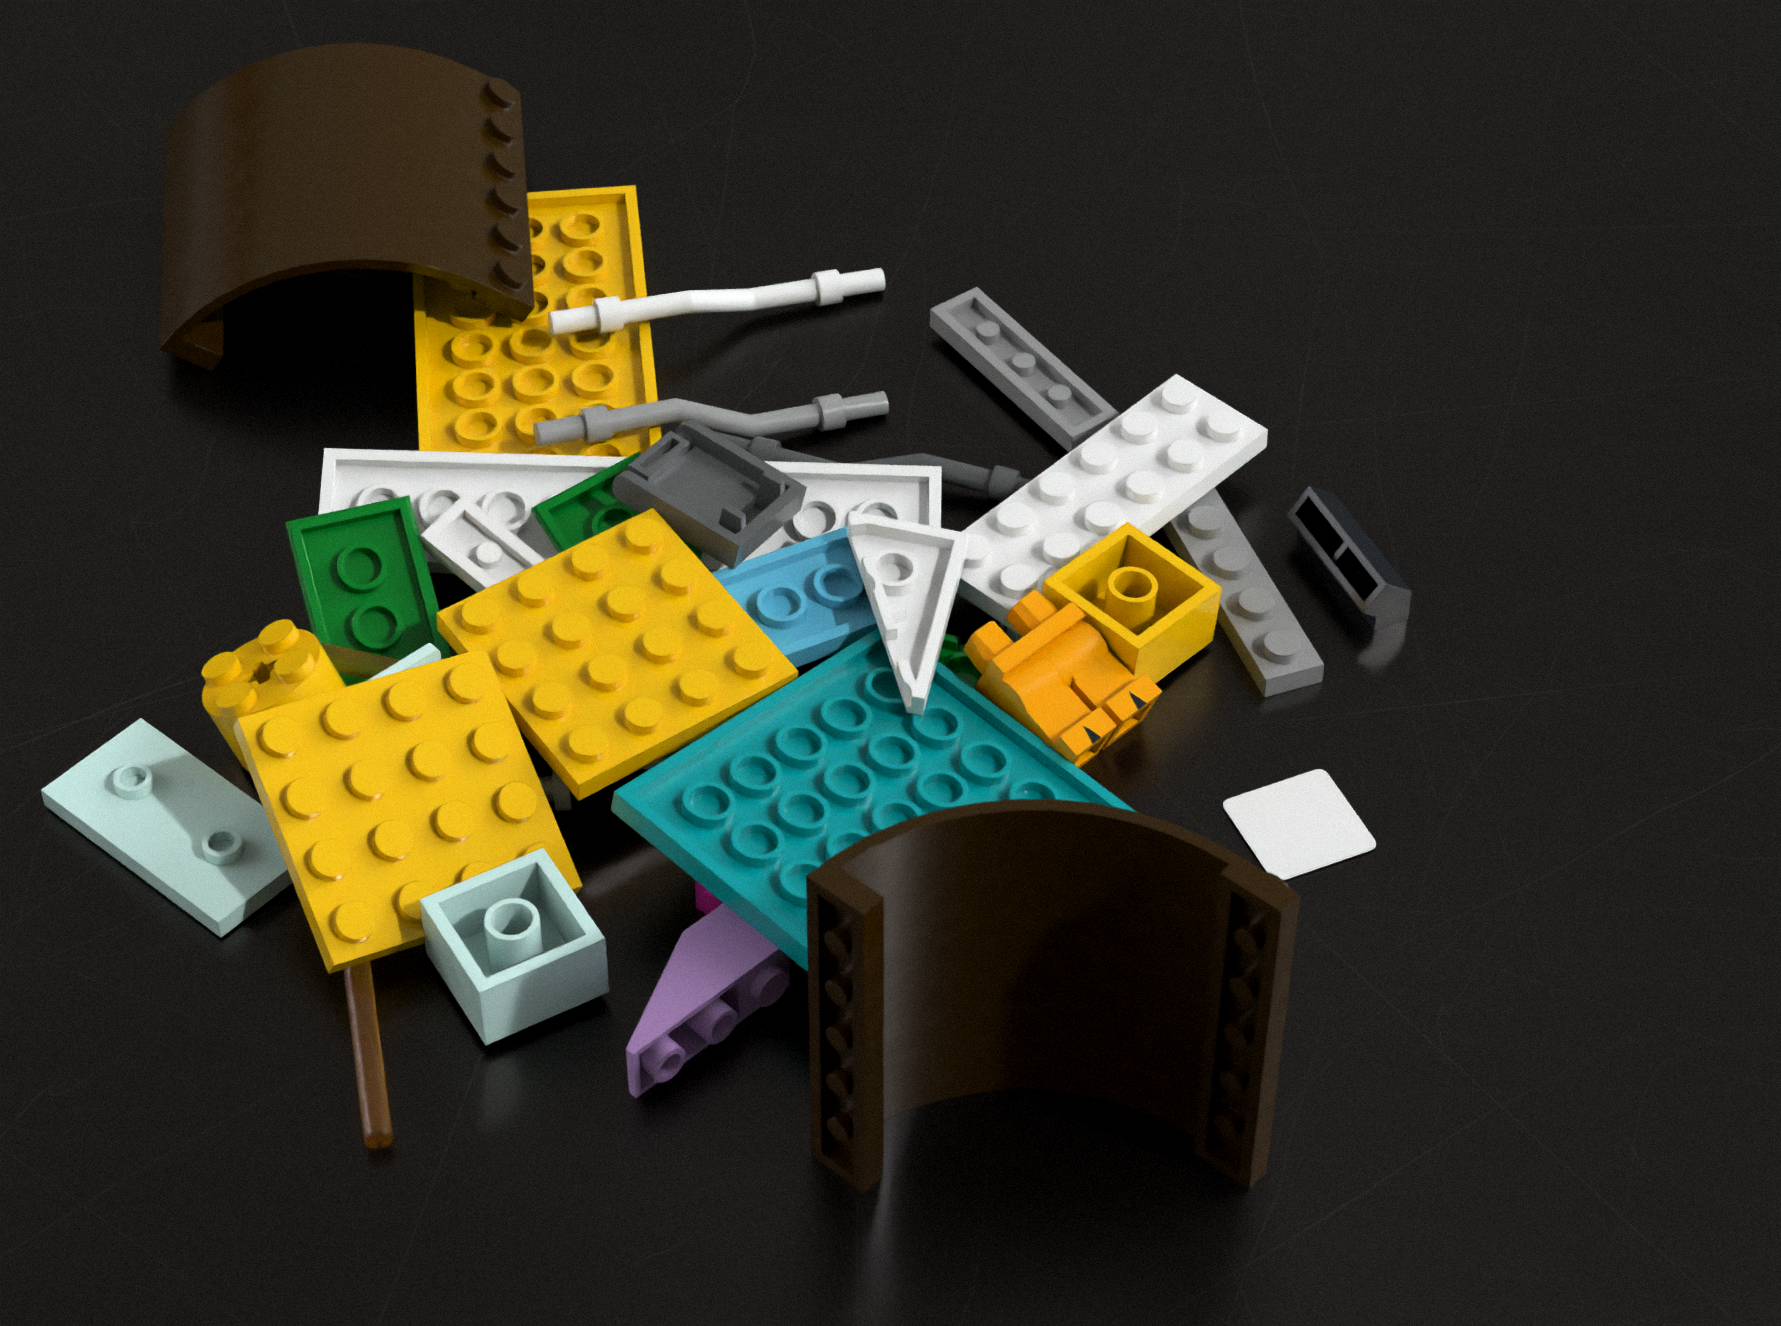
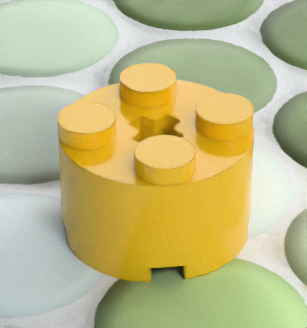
M288 619L277 620L269 624L261 631L257 638L242 645L234 652H223L215 655L204 665L201 671L206 681L202 692L203 706L241 765L248 771L249 769L233 731L237 718L347 687L316 636L309 631L297 629L294 623Z

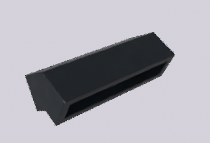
M1308 486L1287 513V516L1297 527L1299 535L1374 631L1407 620L1412 595L1410 588L1334 493ZM1328 528L1341 544L1337 551L1334 550L1320 530ZM1361 570L1375 587L1371 595L1355 577L1354 572Z

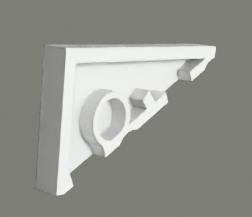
M850 510L847 536L906 711L923 715L966 558L969 533Z

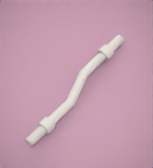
M881 268L839 274L837 269L814 272L811 279L749 289L687 290L620 301L618 296L593 299L591 306L549 312L548 323L552 335L596 329L599 334L621 331L624 328V324L684 314L751 312L814 301L819 307L842 303L845 296L885 290V277Z

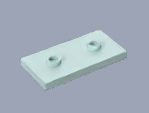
M142 718L41 789L44 805L221 938L293 883L263 806Z

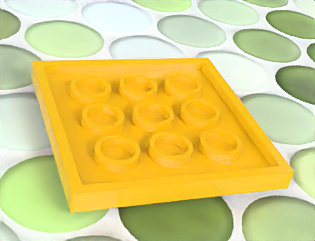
M653 508L436 613L437 630L458 655L485 647L517 727L578 801L698 740L798 678V670Z
M485 647L236 719L233 731L328 974L424 944L426 935L423 931L419 899L541 848H544L575 895L583 886Z

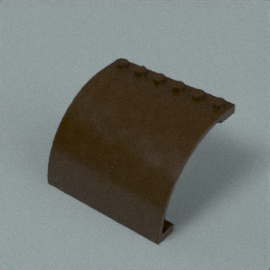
M344 43L307 47L271 56L223 78L200 94L180 113L167 129L159 349L212 371L223 357L224 305L250 291L280 280L330 270L364 268L397 270L446 280L471 289L473 301L522 323L535 308L520 91L514 89L507 81L501 78H491L442 56L394 45Z
M1011 799L979 802L937 810L911 818L861 839L832 856L806 876L811 1155L865 1193L883 1176V1131L885 1120L938 1100L972 1093L1001 1090H1043L1078 1094L1110 1101L1163 1121L1194 1139L1193 1152L1249 1190L1267 1171L1301 894L1289 888L1280 877L1262 871L1239 855L1204 836L1171 822L1142 813L1096 803L1058 799Z

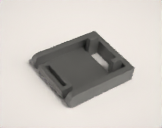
M687 419L677 427L675 433L670 430L632 461L628 465L627 470L615 477L612 484L613 494L620 502L640 514L651 508L655 509L681 539L731 569L736 568L801 510L807 489L803 484L693 419ZM753 506L762 511L746 525V512Z

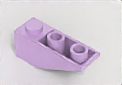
M724 903L682 932L626 1047L629 1093L635 1098L656 1083H663L671 1079L686 1061L709 1044L714 1045L723 1041L732 1032L735 1025L761 1006L767 1007L775 1003L785 992L786 988L790 986V957Z

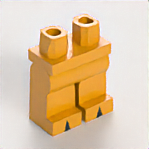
M1034 589L1020 599L1005 618L1022 636L1021 639L1013 643L994 621H989L971 635L963 651L982 674L974 689L1080 768L1095 757L1101 749L1104 750L1139 724L1163 691L1145 673L1136 679L1109 651L1100 633L1090 624L1082 621L1085 614L1073 601L1058 611L1052 603Z

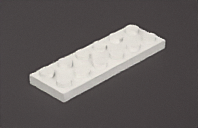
M1175 374L962 532L969 533L968 550L956 593L1020 635L1005 619L1011 608L1020 599L1034 589L1041 594L1042 584L1045 579L1126 522L1150 537L1267 447L1268 429L1178 374Z

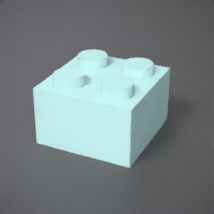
M544 848L419 899L423 931L426 935V953L485 1045L610 992L605 937Z

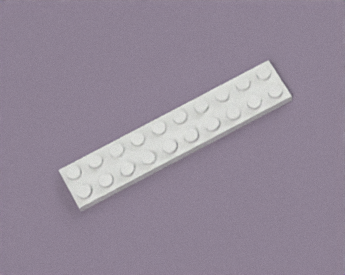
M324 448L318 515L409 495L421 538V534L464 494L546 560L558 554V552L534 517L531 508L627 457ZM764 461L803 484L807 489L801 510L744 561L846 527L850 510L941 528L942 466ZM753 506L746 512V525L762 511ZM424 550L430 573L454 574ZM702 552L700 561L710 572L728 567Z

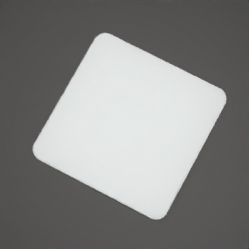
M1315 769L1228 798L1223 802V808L1266 872L1280 877L1283 881L1363 854L1376 847V841L1330 775L1322 769Z

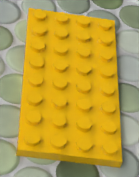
M636 185L527 192L535 308L523 323L473 301L471 289L446 280L412 273L419 451L629 457L638 451L642 454L662 438L661 427L657 425L612 433L611 440L585 444L583 439L538 447L533 433L534 423L577 416L579 409L605 405L607 410L658 401L650 320L624 324V328L621 331L599 334L596 329L552 335L548 323L549 312L591 306L593 299L618 296L620 301L647 297Z

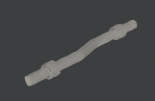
M884 391L842 398L839 393L814 397L812 404L750 415L673 398L607 410L605 405L579 409L577 416L534 423L533 433L538 447L583 439L585 444L611 440L612 433L674 422L682 423L687 419H693L712 431L752 439L755 436L763 437L817 427L819 432L845 428L846 421L888 414L889 403Z

